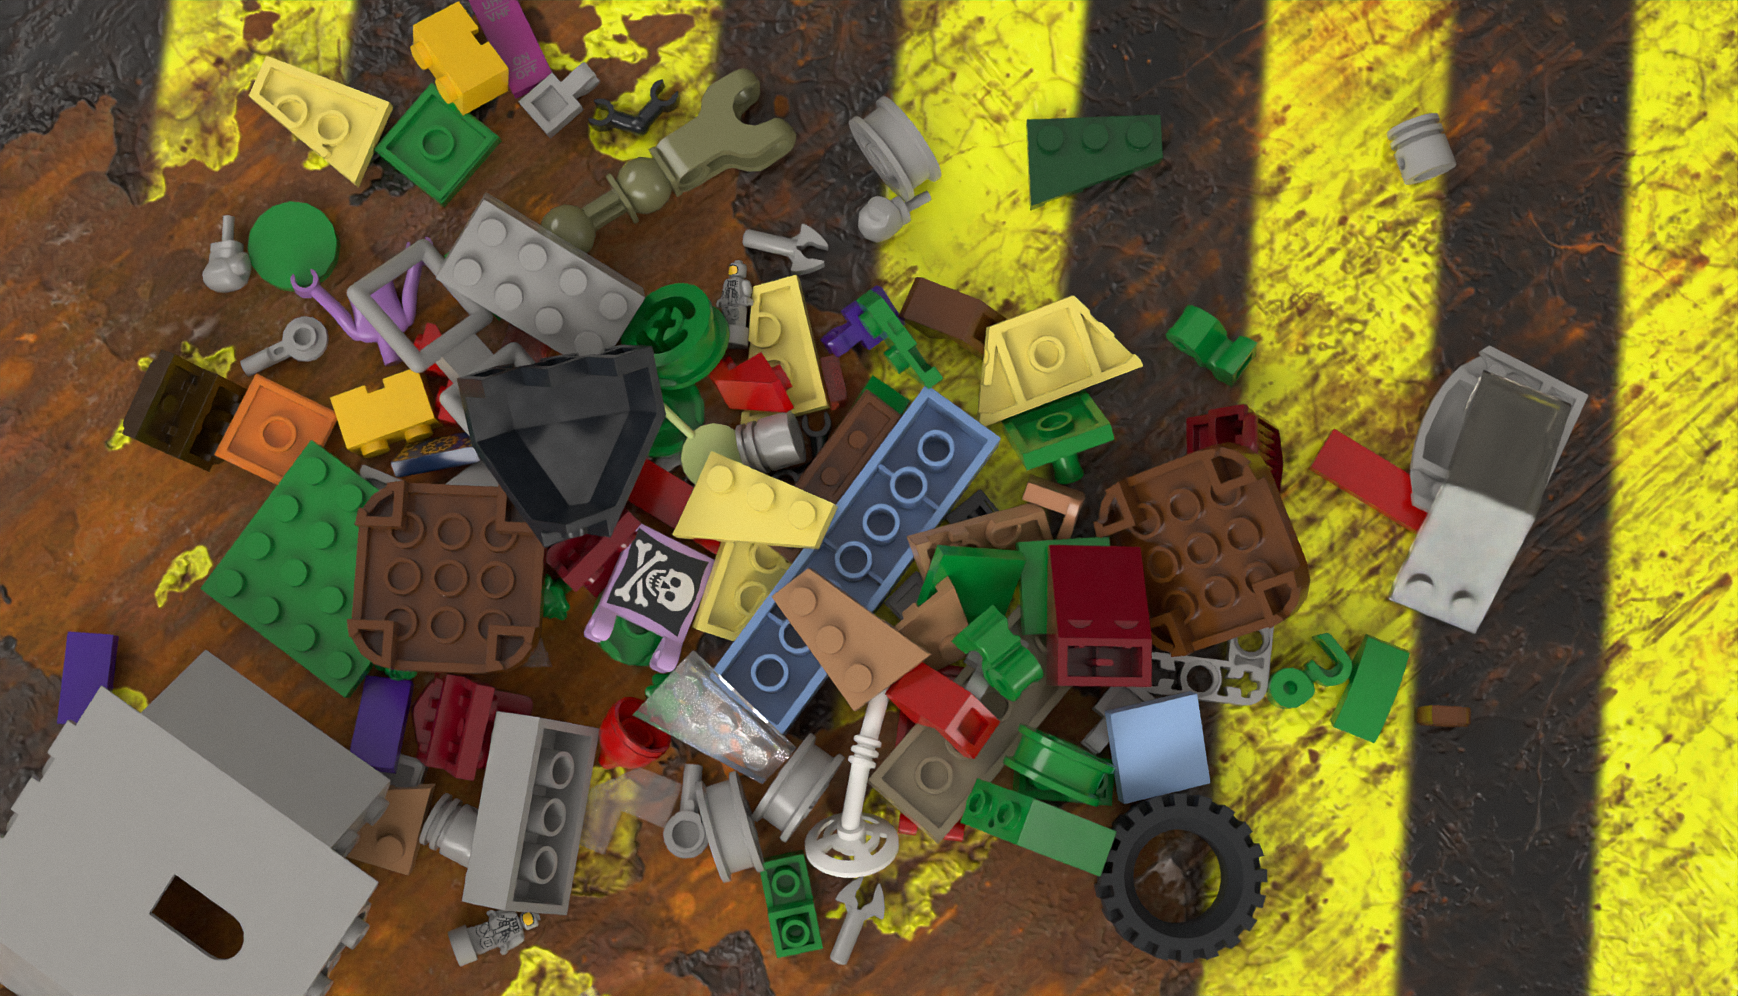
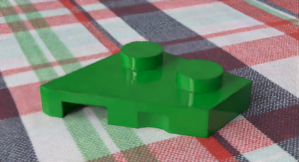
M869 290L856 300L864 312L858 316L859 320L874 339L879 335L889 348L883 354L898 374L905 371L927 389H930L943 379L936 367L929 365L916 348L917 342L881 296Z

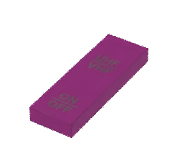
M469 0L487 40L509 68L508 84L515 99L529 93L549 76L552 71L518 0Z

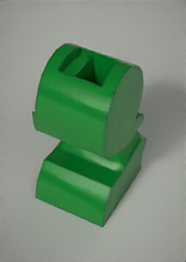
M1193 305L1185 307L1183 314L1165 334L1166 338L1176 348L1194 357L1200 367H1206L1211 370L1217 380L1231 388L1256 356L1258 342L1241 335L1235 342H1232L1227 338V331L1217 318Z
M994 605L989 607L951 640L965 654L977 651L983 658L982 671L984 678L992 688L995 687L1000 694L1012 702L1019 699L1021 692L1031 683L1040 681L1044 676L1041 665L1035 656L1022 646L1020 636L1010 631L1007 618Z

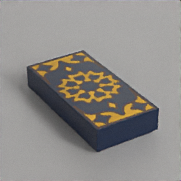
M466 432L407 443L391 461V465L396 477H406L477 463L481 458L473 449L470 436Z

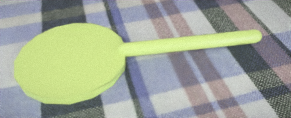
M664 403L665 417L687 437L682 445L680 459L684 473L693 484L696 485L711 451L743 464L737 448L735 430L727 425L711 423L700 426L693 431Z

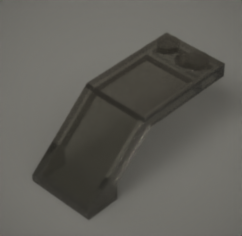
M1483 369L1464 408L1465 418L1442 486L1389 590V600L1475 634L1536 518L1570 413L1571 403Z

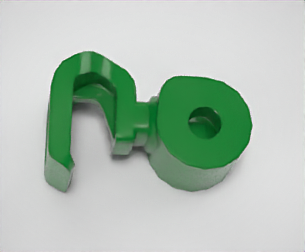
M1318 634L1312 636V639L1325 652L1335 667L1331 670H1326L1317 665L1313 659H1310L1303 665V670L1283 668L1275 671L1269 676L1268 688L1265 694L1272 705L1280 709L1297 708L1314 695L1315 682L1320 686L1329 687L1342 684L1349 678L1353 668L1352 661L1331 634Z

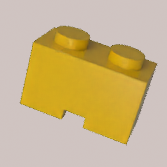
M458 1L414 24V44L410 48L420 68L423 70L428 68L436 78V87L445 102L448 104L453 102L461 114L465 115L508 91L509 68L489 41L480 45L474 37L475 34L479 33V28Z
M409 369L384 378L382 380L385 388L371 393L368 392L367 387L364 385L330 397L348 450L357 456L362 454L364 458L376 457L390 450L389 444L406 439L407 443L421 441L433 435L432 429L443 426L442 422L438 419L439 412L435 411V401L427 377L423 372L415 373Z

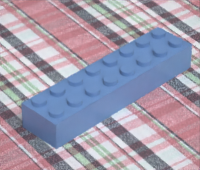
M924 386L836 504L838 508L820 548H804L704 683L782 740L829 676L771 596L805 570L812 568L875 614L915 560L907 536L940 527L946 516L951 512L996 451L1001 438L932 388L927 389Z

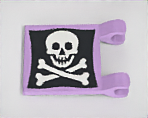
M641 524L635 530L637 531V536L634 541L621 552L598 607L585 628L584 635L594 642L606 641L612 633L616 616L618 615L663 637L653 653L649 664L657 672H672L678 663L683 641L703 596L715 560Z

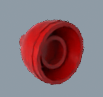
M623 697L609 708L599 730L601 748L598 762L603 768L609 770L615 767L628 769L645 767L659 759L669 749L671 743L670 729L661 715L651 713V705L646 701L636 697Z

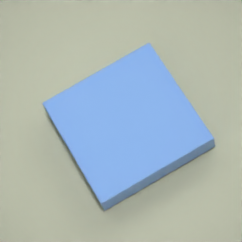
M1188 691L1105 711L1112 762L1116 767L1114 775L1117 795L1120 802L1127 804L1210 783L1198 696L1196 693Z

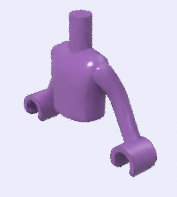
M425 237L426 240H428V241L433 245V242L431 241V239L428 238V237ZM407 242L406 248L411 246L410 242ZM423 261L407 270L402 293V305L397 297L393 280L371 295L402 332H405L408 326H412L415 320L418 286L422 267L425 266ZM310 269L313 283L307 288L299 287L294 274H292L290 279L296 294L302 298L313 297L335 318L349 337L364 343L378 342L386 367L402 362L397 353L349 300L353 310V321L349 312L320 285L319 277L313 269Z

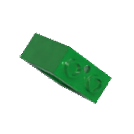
M979 778L976 779L973 790L967 798L966 808L960 822L1097 876H1101L1117 832Z

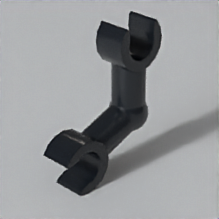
M663 79L656 81L650 89L651 99L637 115L614 110L611 102L606 99H595L596 107L608 111L609 115L604 120L588 118V122L594 130L599 132L616 128L631 132L636 136H644L663 112L668 113L678 107L680 103L679 91H676L669 100L661 101L658 99V95L663 91L665 85Z
M826 411L824 413L825 426L821 431L816 432L809 428L806 414L802 419L803 430L810 438L812 460L826 443L832 431V422ZM811 461L795 470H778L773 475V478L781 480L785 477H790L796 483Z

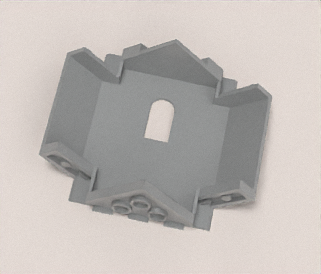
M207 650L199 655L141 713L101 685L87 709L84 710L78 723L71 719L67 720L47 752L51 757L42 770V779L40 780L36 776L30 778L11 808L15 813L7 824L6 835L4 836L0 833V983L18 996H325L333 984V980L329 978V975L339 961L341 951L346 946L354 949L370 928V925L365 922L371 907V903L368 900L379 882L349 862L345 857L358 842L360 835L357 832L367 822L373 826L386 811L389 801L385 797L391 780ZM175 875L233 915L240 922L244 931V942L241 950L234 957L219 959L210 955L152 913Z

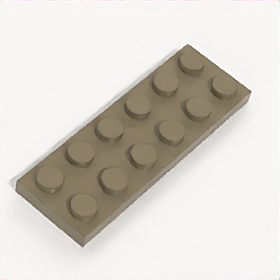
M1020 604L1007 618L1008 628L1013 634L1019 635L1021 639L1029 643L1027 649L1041 665L1044 676L1040 681L1033 682L1021 692V697L1014 702L1006 699L995 687L992 688L989 684L980 702L1000 721V724L976 758L964 757L935 728L916 723L868 779L867 783L937 844L942 841L963 816L967 798L973 790L976 779L979 778L991 783L1005 766L1003 763L1005 755H1014L1022 737V734L1017 730L1019 724L1023 723L1037 728L1072 687L1046 685L1047 634L1022 635ZM967 665L953 682L965 688L975 669Z

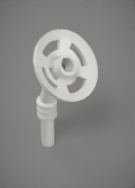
M889 687L869 701L860 735L854 736L853 740L857 742V745H852L851 751L855 754L848 758L852 765L843 812L818 822L809 831L805 840L806 856L810 863L818 870L832 876L856 878L874 874L887 867L895 859L899 850V837L896 829L887 820L877 815L862 812L869 771L871 768L876 767V763L872 760L879 756L875 749L880 748L882 745L878 738L889 698L885 695ZM864 820L873 822V823H875V824H869L868 822H866V821H864ZM824 828H826L823 834V838L817 840L821 831ZM866 835L872 836L866 843ZM880 837L887 838L882 849L871 855L870 853L878 846ZM833 848L844 855L854 856V860H839L825 853Z

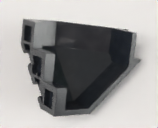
M619 345L607 347L600 354L579 356L577 352L541 358L540 362L531 365L515 367L514 363L494 366L456 378L473 449L543 547L546 548L585 534L611 538L666 416L652 346Z

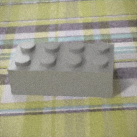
M487 192L443 261L436 276V279L563 355L577 352L579 356L600 354L604 352L605 348L615 346L645 299L644 288Z
M496 711L462 902L505 911L567 915L599 728Z

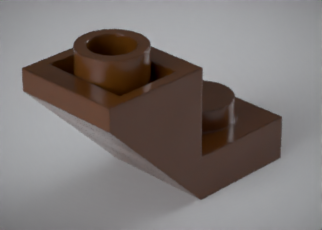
M922 277L915 278L898 316L928 338L953 340L982 361L986 327L1008 320L983 301Z

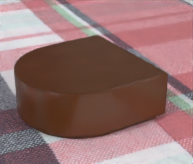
M1441 705L1417 707V723H1420L1421 726L1468 727L1471 725V708Z

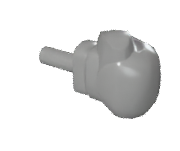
M927 190L915 196L909 202H904L900 196L892 200L875 196L859 212L858 228L868 240L876 243L888 240L903 225L911 222L909 212L931 201V196Z
M230 215L223 216L222 241L211 243L209 263L202 274L206 286L213 291L221 293L241 289L247 285L251 273V260L248 253L243 252L244 245L233 240L235 217Z

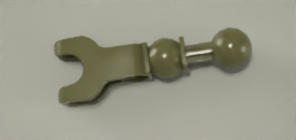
M745 68L738 69L707 88L697 117L666 136L655 147L648 149L652 158L638 157L629 160L619 170L616 181L610 173L605 177L612 190L583 208L567 204L552 208L542 218L541 226L583 252L588 253L593 248L596 231L627 212L633 223L636 224L639 222L636 213L649 214L660 210L669 201L672 191L676 197H679L683 192L698 187L722 171L730 168L749 172L761 171L792 150L796 141V133L788 122L780 118H774L756 126L743 124L740 121L741 115L758 100L760 83L751 70Z

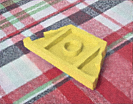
M1074 295L986 327L977 421L984 426H988L1142 367L1143 364L1141 359L1135 354H1131L1114 337L1115 334L1103 323L1098 322L1090 314V310Z

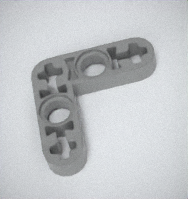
M1274 627L1258 630L1262 635V644L1256 652L1244 651L1239 646L1237 637L1227 640L1225 660L1192 656L1171 657V654L1152 652V661L1158 662V669L1161 671L1173 672L1175 671L1174 662L1182 664L1177 676L1179 691L1171 689L1174 682L1172 679L1157 680L1156 686L1142 688L1150 695L1166 697L1192 691L1197 694L1198 701L1237 706L1253 705L1265 696L1268 688ZM1194 666L1205 667L1212 676L1211 686L1205 692L1193 691L1187 683V674ZM1220 668L1228 670L1224 679L1236 680L1242 678L1244 672L1249 673V680L1257 683V689L1248 692L1247 698L1241 697V689L1226 686L1223 688L1225 696L1217 695L1222 682Z

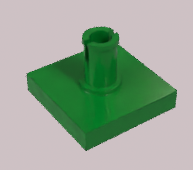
M1085 389L1001 420L1004 435L1026 470L1028 471L1052 462L1055 480L1059 484L1073 483L1083 477L1084 472L1079 462L1078 452L1115 440L1110 422Z

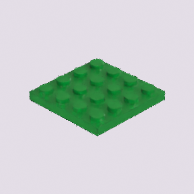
M311 440L200 589L344 698H350L375 665L359 652L353 639L348 634L347 619H352L359 527L355 526L354 523L359 507L363 508L371 496L380 489L320 444Z

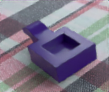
M876 285L870 289L884 299L902 325H905V322L898 317V311L883 288ZM856 300L841 310L847 323L832 329L820 338L829 354L833 353L836 358L846 353L859 341L868 350L883 341L880 335L874 339L859 320L858 316L864 312Z

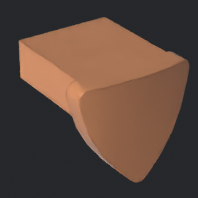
M1030 474L1022 500L1064 514L1056 540L1071 538L1080 509L1085 500V494Z

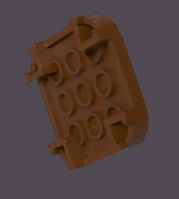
M1232 442L1214 444L1132 475L1105 490L1107 494L1101 502L1099 518L1093 522L1096 537H1109L1110 546L1141 547L1152 644L1161 650L1170 652L1171 657L1188 656L1202 648L1267 627L1270 629L1298 612L1307 599L1311 579L1306 558L1272 473L1262 457L1247 446Z
M405 480L387 483L386 487L374 493L363 508L359 507L354 523L355 526L359 527L352 619H347L349 637L353 639L359 652L377 666L396 671L479 675L509 673L529 660L538 647L542 632L547 547H543L499 484L496 487L408 483Z

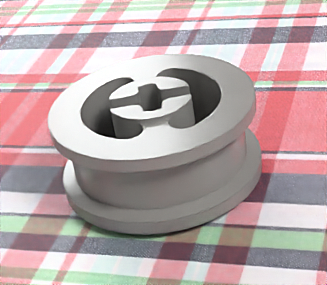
M882 96L876 101V110L864 119L858 116L853 117L849 120V126L863 154L881 179L903 201L909 202L915 196L913 189L927 179L931 182H936L941 178V169L927 142L912 121L891 99Z
M812 733L806 737L793 756L789 758L780 770L777 778L771 783L751 816L756 822L764 818L782 831L780 839L785 843L802 820L806 819L845 759L840 753L833 758L816 746L815 741L817 737Z
M737 771L729 772V780L706 786L703 781L695 782L697 801L706 836L723 883L731 881L732 873L754 867L758 873L765 871L755 822L751 818V808Z

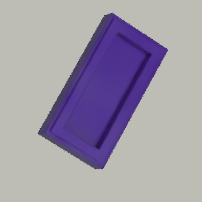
M68 632L57 724H66L67 720L70 719L78 723L84 710L87 709L101 685L112 692L119 636Z
M367 675L350 752L378 772L396 774L414 684L410 680L396 681L391 678Z

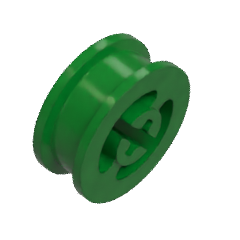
M674 283L663 286L645 297L623 332L621 344L652 346L661 389L676 390L695 384L706 377L718 365L727 349L730 330L726 318L716 307L712 306L708 296L699 287L688 283Z
M1020 723L1017 729L1022 734L1014 755H1005L1003 763L1052 790L1098 807L1101 799L1096 796L1097 790L1105 773L1113 774L1116 767L1064 739Z

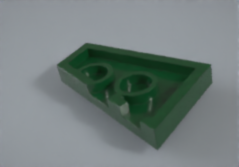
M1134 115L1027 119L1026 143L1030 211L1066 195L1069 197L1083 192V189L1107 180L1112 181L1161 163L1163 159L1161 116Z

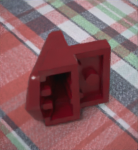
M1247 404L1210 409L1206 415L1186 418L1187 454L1214 444L1227 442L1247 446L1262 457L1272 473L1280 493L1284 461L1280 432L1277 426L1255 413Z
M624 507L611 538L585 534L547 547V563L555 569L562 580L575 592L583 585L597 598L607 586L621 552L636 538L637 531L635 530L641 523Z
M435 673L434 678L428 682L411 706L412 724L415 740L418 745L416 759L425 766L445 769L455 778L474 781L476 769H486L496 711L531 716L533 708L531 698L521 693L495 688L475 676Z

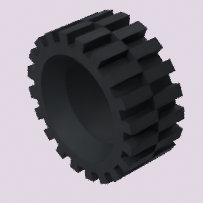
M1187 793L1164 794L1145 801H1139L1130 806L1129 811L1124 815H1119L1111 823L1113 825L1112 830L1117 832L1101 876H1097V884H1094L1096 897L1101 900L1103 905L1101 910L1107 921L1113 924L1116 928L1115 931L1124 940L1136 948L1166 961L1170 959L1180 963L1194 962V959L1198 958L1208 960L1219 956L1218 951L1225 947L1232 949L1241 942L1238 936L1243 930L1251 931L1257 922L1256 919L1252 918L1256 907L1263 908L1266 895L1260 894L1261 882H1268L1267 869L1261 868L1259 857L1264 856L1260 843H1253L1249 835L1253 831L1245 821L1236 819L1233 816L1235 812L1226 805H1218L1212 802L1211 798L1201 795H1188ZM1175 829L1189 831L1202 838L1214 851L1221 871L1220 888L1212 905L1195 919L1180 923L1162 921L1153 916L1143 906L1135 890L1133 875L1136 859L1147 842L1160 833Z

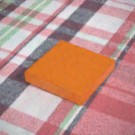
M256 373L214 455L278 485L311 440L325 447L338 420L335 411Z

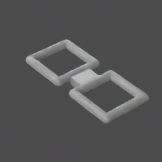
M420 239L352 284L347 290V297L413 372L421 373L434 363L439 366L453 382L450 387L440 394V403L469 435L456 378L494 366L514 363L515 367L536 362L516 342L507 344L493 355L476 335V333L492 322L493 315L491 311L444 283L442 284L470 316L419 351L371 295L420 261H423L432 273L437 276L438 270L445 259L428 240Z

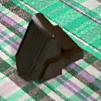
M161 349L158 358L150 363L123 421L124 430L122 434L210 472L213 465L225 461L214 454L248 389Z

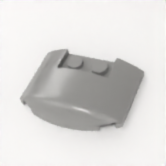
M1489 345L1478 352L1480 354L1479 357L1461 365L1451 374L1434 396L1425 412L1417 432L1411 457L1410 478L1413 492L1411 494V501L1413 506L1510 555H1514L1588 398V394Z

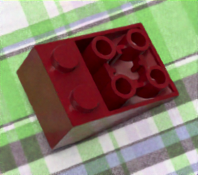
M1048 545L1046 685L1152 687V636L1141 547Z

